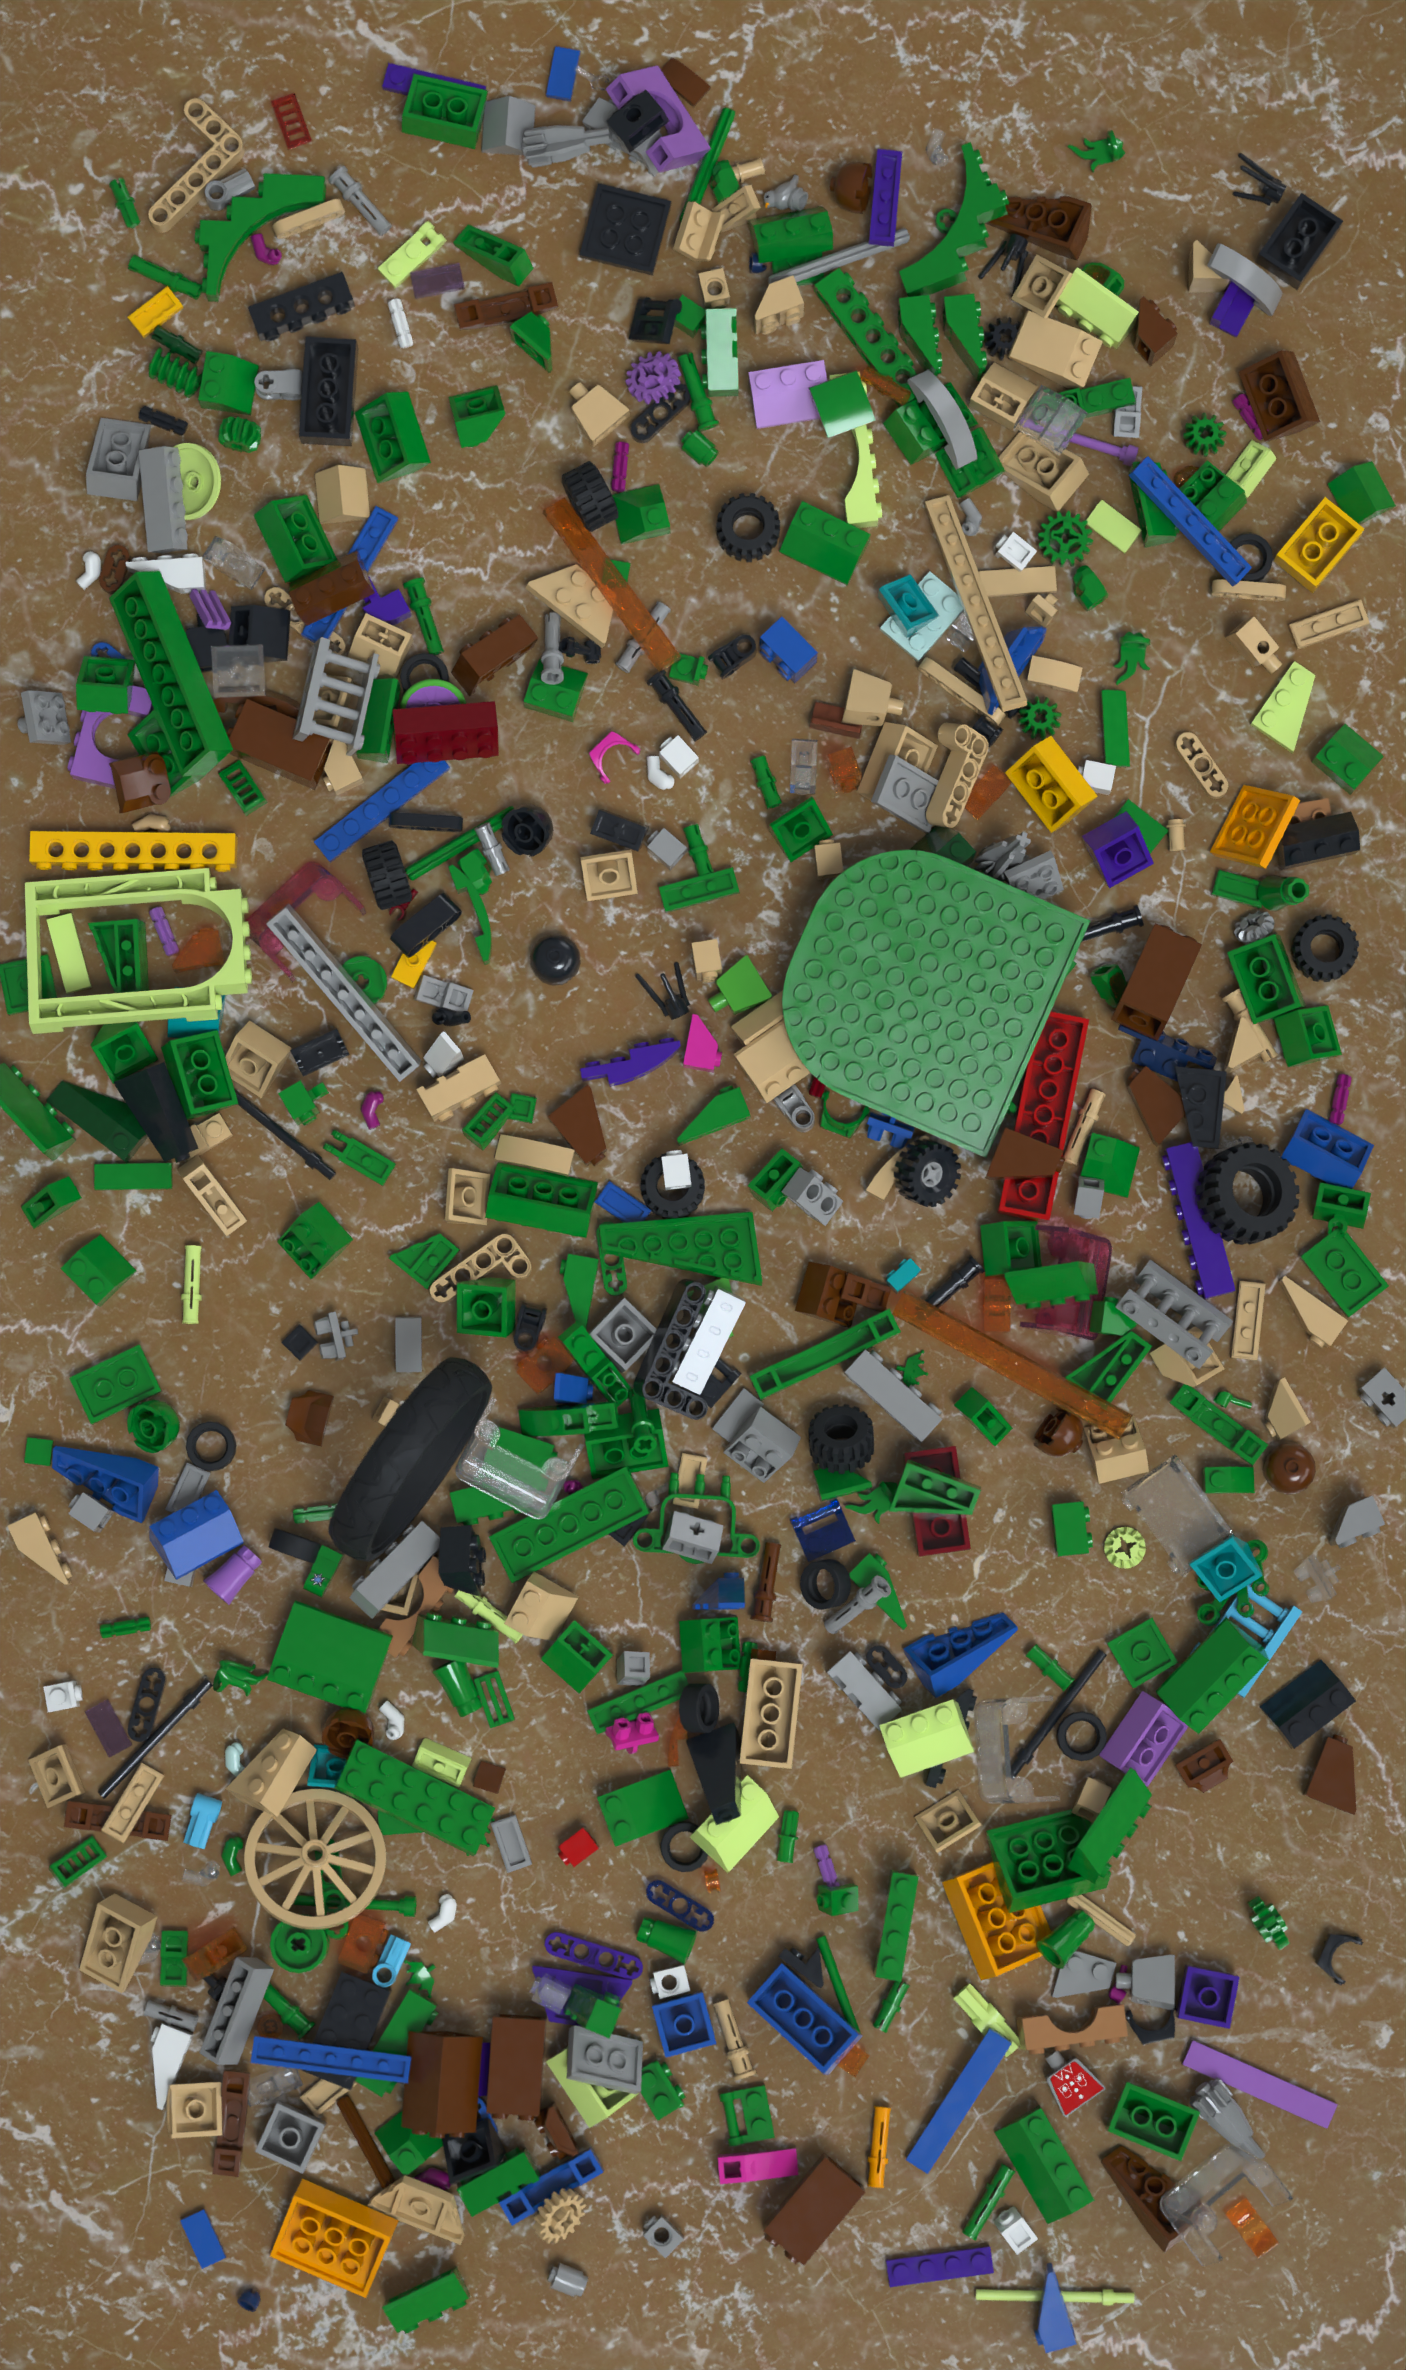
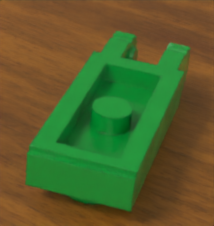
M333 1130L331 1133L333 1138L347 1144L346 1148L342 1153L334 1146L325 1143L323 1149L339 1158L338 1160L379 1185L384 1186L396 1164L353 1138L350 1139L340 1132Z

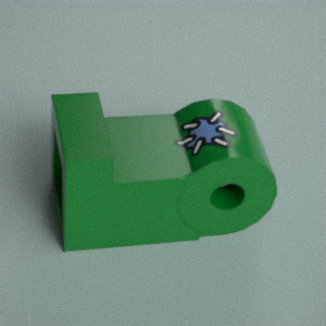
M321 1545L303 1589L322 1598L345 1555Z

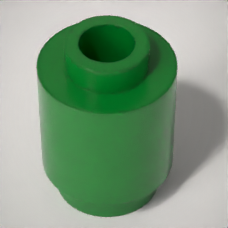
M698 430L694 433L689 431L681 440L683 444L681 450L699 465L703 464L705 467H708L719 454L716 445Z

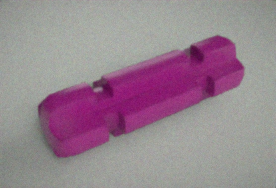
M1242 393L1233 400V404L1237 410H1241L1240 414L1250 429L1255 430L1253 433L1257 439L1262 440L1263 436L1251 404L1249 405L1248 403L1249 399Z
M616 442L614 479H612L611 485L612 491L615 492L625 491L626 480L624 479L626 478L628 463L626 455L629 452V444L626 442Z
M1339 1074L1337 1076L1336 1085L1338 1087L1334 1091L1331 1107L1333 1111L1330 1112L1329 1117L1330 1123L1341 1125L1344 1121L1345 1114L1343 1111L1346 1110L1349 1095L1348 1087H1350L1352 1077L1349 1075Z

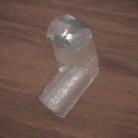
M934 129L927 144L926 153L934 165L943 167L949 160L948 155L944 154L941 147L945 133L939 129Z
M210 1861L207 1863V1867L200 1872L185 1869L182 1882L207 1886L218 1878L220 1865L217 1862Z
M152 1934V1938L138 1966L151 1963L156 1959L161 1950V1942L157 1935Z

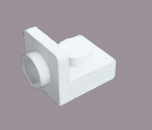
M1013 532L1009 537L1004 535L995 547L998 551L994 556L997 558L1002 557L1021 572L1037 550Z
M76 1681L44 1687L48 1712L79 1707V1701L83 1700L81 1686H76Z
M1014 2206L1003 2211L993 2221L1017 2255L1038 2240Z

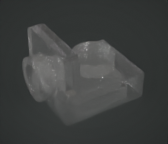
M965 612L952 624L946 635V639L963 652H966L975 640Z

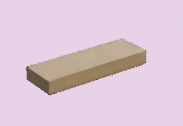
M1055 566L1023 568L1021 572L1017 569L979 571L988 597L1057 593Z
M1360 599L1289 624L1288 627L1298 650L1367 626L1370 622Z
M1239 1281L1231 1358L1257 1361L1265 1293L1264 1283Z
M141 1763L101 1831L124 1844L164 1778V1775Z

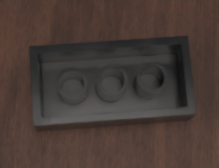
M305 337L299 427L301 444L352 447L358 363V344L356 339Z
M342 1971L313 2043L368 2051L392 1990ZM302 2070L348 2090L353 2089L357 2078L355 2076Z

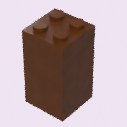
M246 699L244 705L240 704L235 714V718L238 720L234 728L230 727L227 732L233 748L230 754L315 790L323 774L334 740L314 733L309 735L303 742L295 740L293 735L296 719L249 699Z
M1155 923L1111 1020L1158 1041L1172 1014L1202 944L1190 936H1182L1173 932L1166 925Z
M494 2014L492 2019L486 2113H492V2118L508 2119L509 2115H518V2120L534 2121L535 2116L540 2115L547 2017Z
M409 2031L407 2056H412L409 2081L404 2086L401 2127L412 2129V2134L427 2135L429 2132V2137L445 2138L447 2133H449L450 2137H465V2133H476L483 2037L452 2031Z
M823 2153L764 2223V2238L774 2247L778 2245L785 2249L784 2255L792 2263L797 2265L800 2262L804 2266L864 2195V2186L827 2154Z

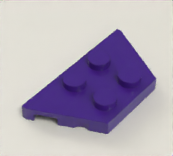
M535 1965L532 1968L549 2022L581 2026L576 2022L577 2019H571L569 2015L563 2013L575 1983L602 1995H605L606 1991L620 1997V2002L633 1981L631 1979Z

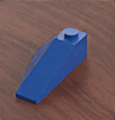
M60 1446L53 1448L52 1468L77 1486L83 1484L94 1492L92 1495L97 1500L103 1498L113 1505L112 1510L119 1515L139 1523L145 1520L158 1487V1466L133 1457Z
M723 1573V1578H718L692 1604L693 1610L745 1609L744 1578H739V1573Z
M1004 1613L974 1621L972 1626L958 1630L957 1627L948 1629L949 1633L937 1637H934V1634L924 1636L903 1648L922 1685L937 1698L958 1686L1006 1642L1018 1628Z

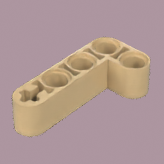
M947 722L940 726L938 739L951 752L927 808L926 819L930 825L953 828L960 820L989 746L987 739L968 725Z
M501 1234L437 1279L430 1287V1294L433 1300L439 1304H447L457 1297V1290L454 1291L453 1287L446 1291L447 1296L445 1298L441 1295L436 1297L438 1293L437 1287L446 1288L449 1286L450 1283L447 1279L450 1277L454 1285L457 1286L456 1275L461 1270H467L470 1273L469 1280L484 1278L503 1264L515 1279L523 1280L531 1274L532 1265L511 1235ZM502 1240H509L512 1243V1249L508 1253H501L498 1250V1244ZM482 1255H488L491 1258V1264L487 1268H480L477 1265V1260ZM517 1261L527 1263V1270L522 1274H517L513 1271V1265Z

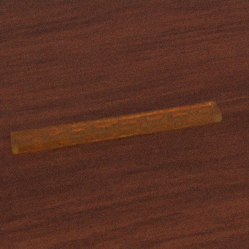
M565 497L543 510L544 516L657 670L660 672L680 660L681 655L590 531L584 527L579 516Z

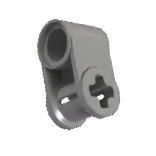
M296 369L262 371L255 377L256 393L263 400H300L302 397L303 372ZM264 382H269V389H264Z
M795 1084L773 1099L776 1106L797 1131L807 1132L813 1128L815 1124L813 1110L809 1107ZM801 1113H805L811 1119L808 1124L800 1125L797 1123L796 1117Z

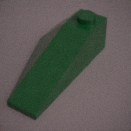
M61 1081L46 1100L125 1163L131 1160L148 1138L125 1102L65 1081Z

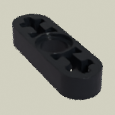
M683 384L674 385L677 393L684 392V401L678 399L673 403L674 411H672L669 404L674 400L675 395L672 392H668L667 400L669 404L665 402L666 399L660 397L659 403L656 404L654 402L632 423L631 436L636 442H649L689 405L691 397L687 386ZM658 407H663L668 411V416L663 420H658L653 415L654 410ZM649 416L651 422L657 427L654 428L651 424L647 428L646 436L644 434L637 435V427H645L649 423L646 417Z
M394 812L389 814V827L407 830L462 832L463 818L449 815Z
M159 1668L146 1670L141 1679L128 1725L129 1737L137 1742L146 1741L152 1735L167 1681L166 1674ZM154 1672H157L158 1678L161 1679V1683L155 1684L153 1691H158V1696L151 1693H143L144 1687L150 1690L151 1681L147 1680L148 1676H153ZM145 1697L153 1699L155 1704L154 1709L148 1713L140 1708V1702ZM137 1713L146 1717L151 1716L150 1722L148 1720L144 1721L143 1728L147 1729V1733L141 1734L140 1738L137 1737V1732L133 1731L134 1726H139L141 1718H136Z

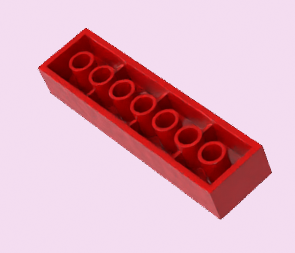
M1050 1012L1025 1070L1013 1131L1064 1150L1089 1019ZM1055 1171L1053 1177L1004 1179L997 1213L1048 1223L1050 1221L1059 1173Z

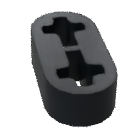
M874 1646L867 1652L866 1658L869 1666L889 1687L896 1689L905 1685L908 1678L906 1670L886 1648ZM873 1651L877 1653L884 1652L883 1660L888 1664L886 1667H883L879 1662L874 1664L871 1661L874 1658L872 1655ZM891 1667L895 1672L900 1670L902 1672L900 1676L902 1682L898 1683L895 1681L891 1683L889 1681L891 1675L886 1669Z

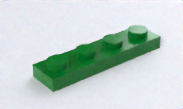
M681 1670L587 1710L596 1734L605 1732L606 1727L613 1726L615 1719L625 1718L631 1721L637 1718L639 1714L652 1712L680 1700L684 1687L689 1683Z

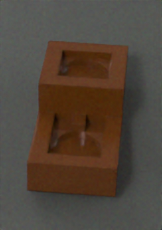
M673 57L661 69L674 92L678 93L693 108L711 88L698 75Z
M846 1273L840 1298L878 1312H883L886 1309L891 1287Z

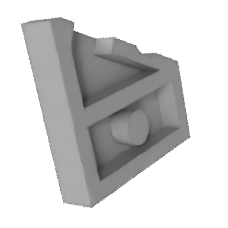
M1075 1951L1065 1967L1059 1969L1052 1997L1058 1998L1109 1989L1116 1963Z

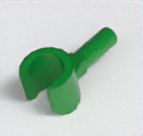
M1224 1391L1218 1392L1214 1399V1402L1223 1408H1226L1229 1402L1248 1409L1252 1406L1251 1402L1238 1399Z

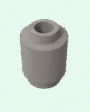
M559 2263L557 2267L552 2266L547 2281L551 2282L550 2288L572 2297L575 2295L581 2297L588 2277L583 2275L582 2271Z

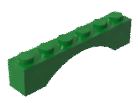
M888 1309L820 1344L749 1376V1379L760 1401L864 1352L865 1349L868 1350L899 1335L901 1331L891 1310Z

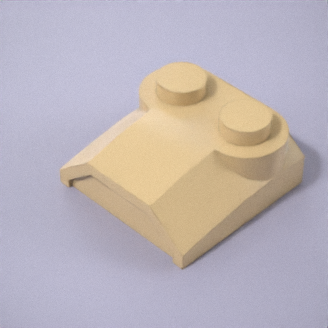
M221 2082L171 2084L168 2086L166 2111L170 2138L222 2135Z

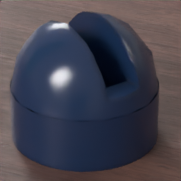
M750 253V273L764 272L767 269V265L759 264L756 253Z
M249 2288L241 2293L237 2302L242 2308L255 2312L261 2298L257 2291L253 2294V2289Z

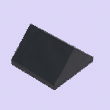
M489 2118L476 2122V2133H465V2137H450L448 2133L445 2135V2138H442L449 2183L451 2185L498 2167L506 2153Z

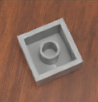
M623 1298L594 1326L589 1334L605 1356L622 1373L647 1350L657 1329Z
M279 2101L274 2108L255 2152L303 2174L327 2122Z

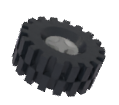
M923 1139V1141L915 1140V1145L908 1144L906 1146L907 1152L902 1151L899 1156L902 1157L901 1162L896 1161L895 1166L899 1169L894 1172V1177L898 1179L895 1182V1186L900 1189L898 1191L900 1195L909 1201L926 1207H936L937 1203L942 1205L945 1203L944 1197L950 1199L953 1195L950 1191L952 1189L956 1190L958 1187L955 1181L961 1177V1174L957 1173V1170L961 1169V1163L955 1161L959 1157L947 1145L929 1139Z

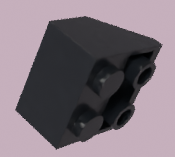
M259 605L231 606L228 656L242 664L288 661L291 611Z
M471 1525L441 1527L438 1574L444 1586L474 1596H481V1586L485 1585V1573L482 1570V1563L486 1562L485 1547L480 1545L479 1535L475 1534Z

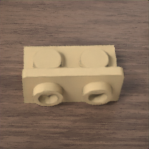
M688 202L673 249L693 261H710L715 251V245L722 229L725 214L722 212H711L696 202Z

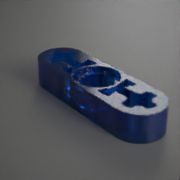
M654 1880L647 1886L646 1895L649 1901L700 1932L707 1931L713 1926L714 1915L708 1908L666 1882ZM659 1885H662L664 1887L663 1893L668 1896L670 1891L675 1893L670 1899L668 1907L663 1905L666 1899L660 1896L657 1899L652 1897L653 1892L651 1888L653 1886L657 1888ZM683 1898L687 1901L688 1908L684 1913H677L673 1910L672 1904L675 1899ZM692 1905L698 1907L694 1911L697 1914L702 1915L704 1912L708 1914L707 1919L710 1921L708 1925L698 1926V1920L691 1916L690 1921L685 1919L690 1913Z

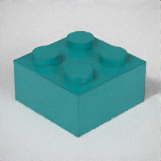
M911 1258L908 1260L904 1259L898 1265L899 1269L897 1271L893 1269L886 1277V1284L896 1294L921 1271Z

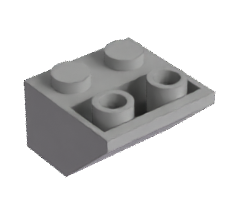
M759 1407L744 1422L723 1453L765 1483L793 1456L801 1437L762 1407Z
M1373 1495L1342 1507L1329 1540L1331 1546L1338 1545L1339 1549L1356 1543L1355 1537L1359 1535L1367 1538L1381 1532L1379 1527L1385 1525V1522Z

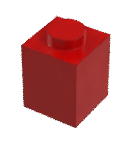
M583 1827L558 1846L561 1850L558 1855L566 1866L571 1863L575 1867L598 1850L599 1846L585 1827Z

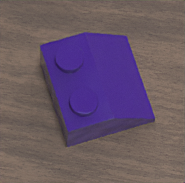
M1127 812L1118 815L1082 836L1089 855L1109 888L1154 864L1139 826Z

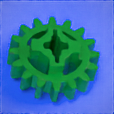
M1058 511L1056 519L1051 516L1047 517L1049 525L1041 524L1040 528L1044 532L1038 533L1037 538L1043 541L1039 543L1038 548H1045L1043 557L1045 558L1050 555L1052 557L1051 564L1058 560L1060 561V567H1063L1065 562L1068 561L1072 567L1074 566V559L1082 562L1084 559L1082 553L1087 555L1090 553V549L1087 546L1092 545L1093 539L1087 537L1093 531L1092 529H1085L1088 521L1080 522V514L1073 518L1070 511H1067L1066 516L1062 517V514ZM1062 524V527L1057 531L1052 530L1056 525ZM1072 525L1075 526L1080 531V533H1076L1075 530L1072 528ZM1063 535H1068L1069 541L1066 544L1063 543ZM1050 545H1054L1059 553L1054 551ZM1080 547L1076 552L1068 554L1072 548Z
M1259 1896L1249 1901L1248 1906L1253 1913L1249 1918L1266 1943L1272 1940L1278 1950L1289 1945L1290 1942L1284 1933L1288 1927L1273 1904L1270 1903L1266 1906Z

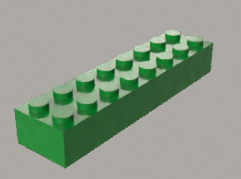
M135 572L109 598L181 776L206 775L233 750L161 572Z

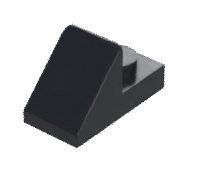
M819 1946L806 1963L802 1960L804 1955L794 1947L790 1950L784 1947L778 1956L821 1989L824 1982Z

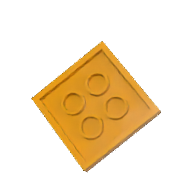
M1243 785L1210 853L1219 858L1266 869L1300 800L1292 795Z

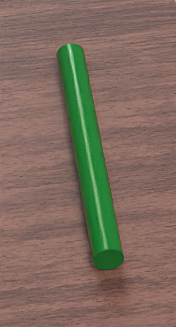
M826 1935L816 1938L844 2019L861 2034Z

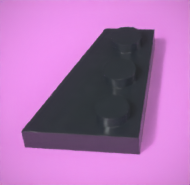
M1175 1066L1192 1146L1219 1149L1227 1072Z

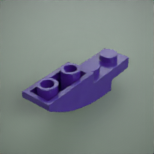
M665 1038L659 1040L657 1045L649 1046V1042L634 1044V1049H629L631 1060H626L625 1057L610 1059V1063L600 1065V1061L586 1063L585 1068H580L582 1081L608 1077L609 1087L639 1079L670 1060L681 1049L680 1041H674V1038Z

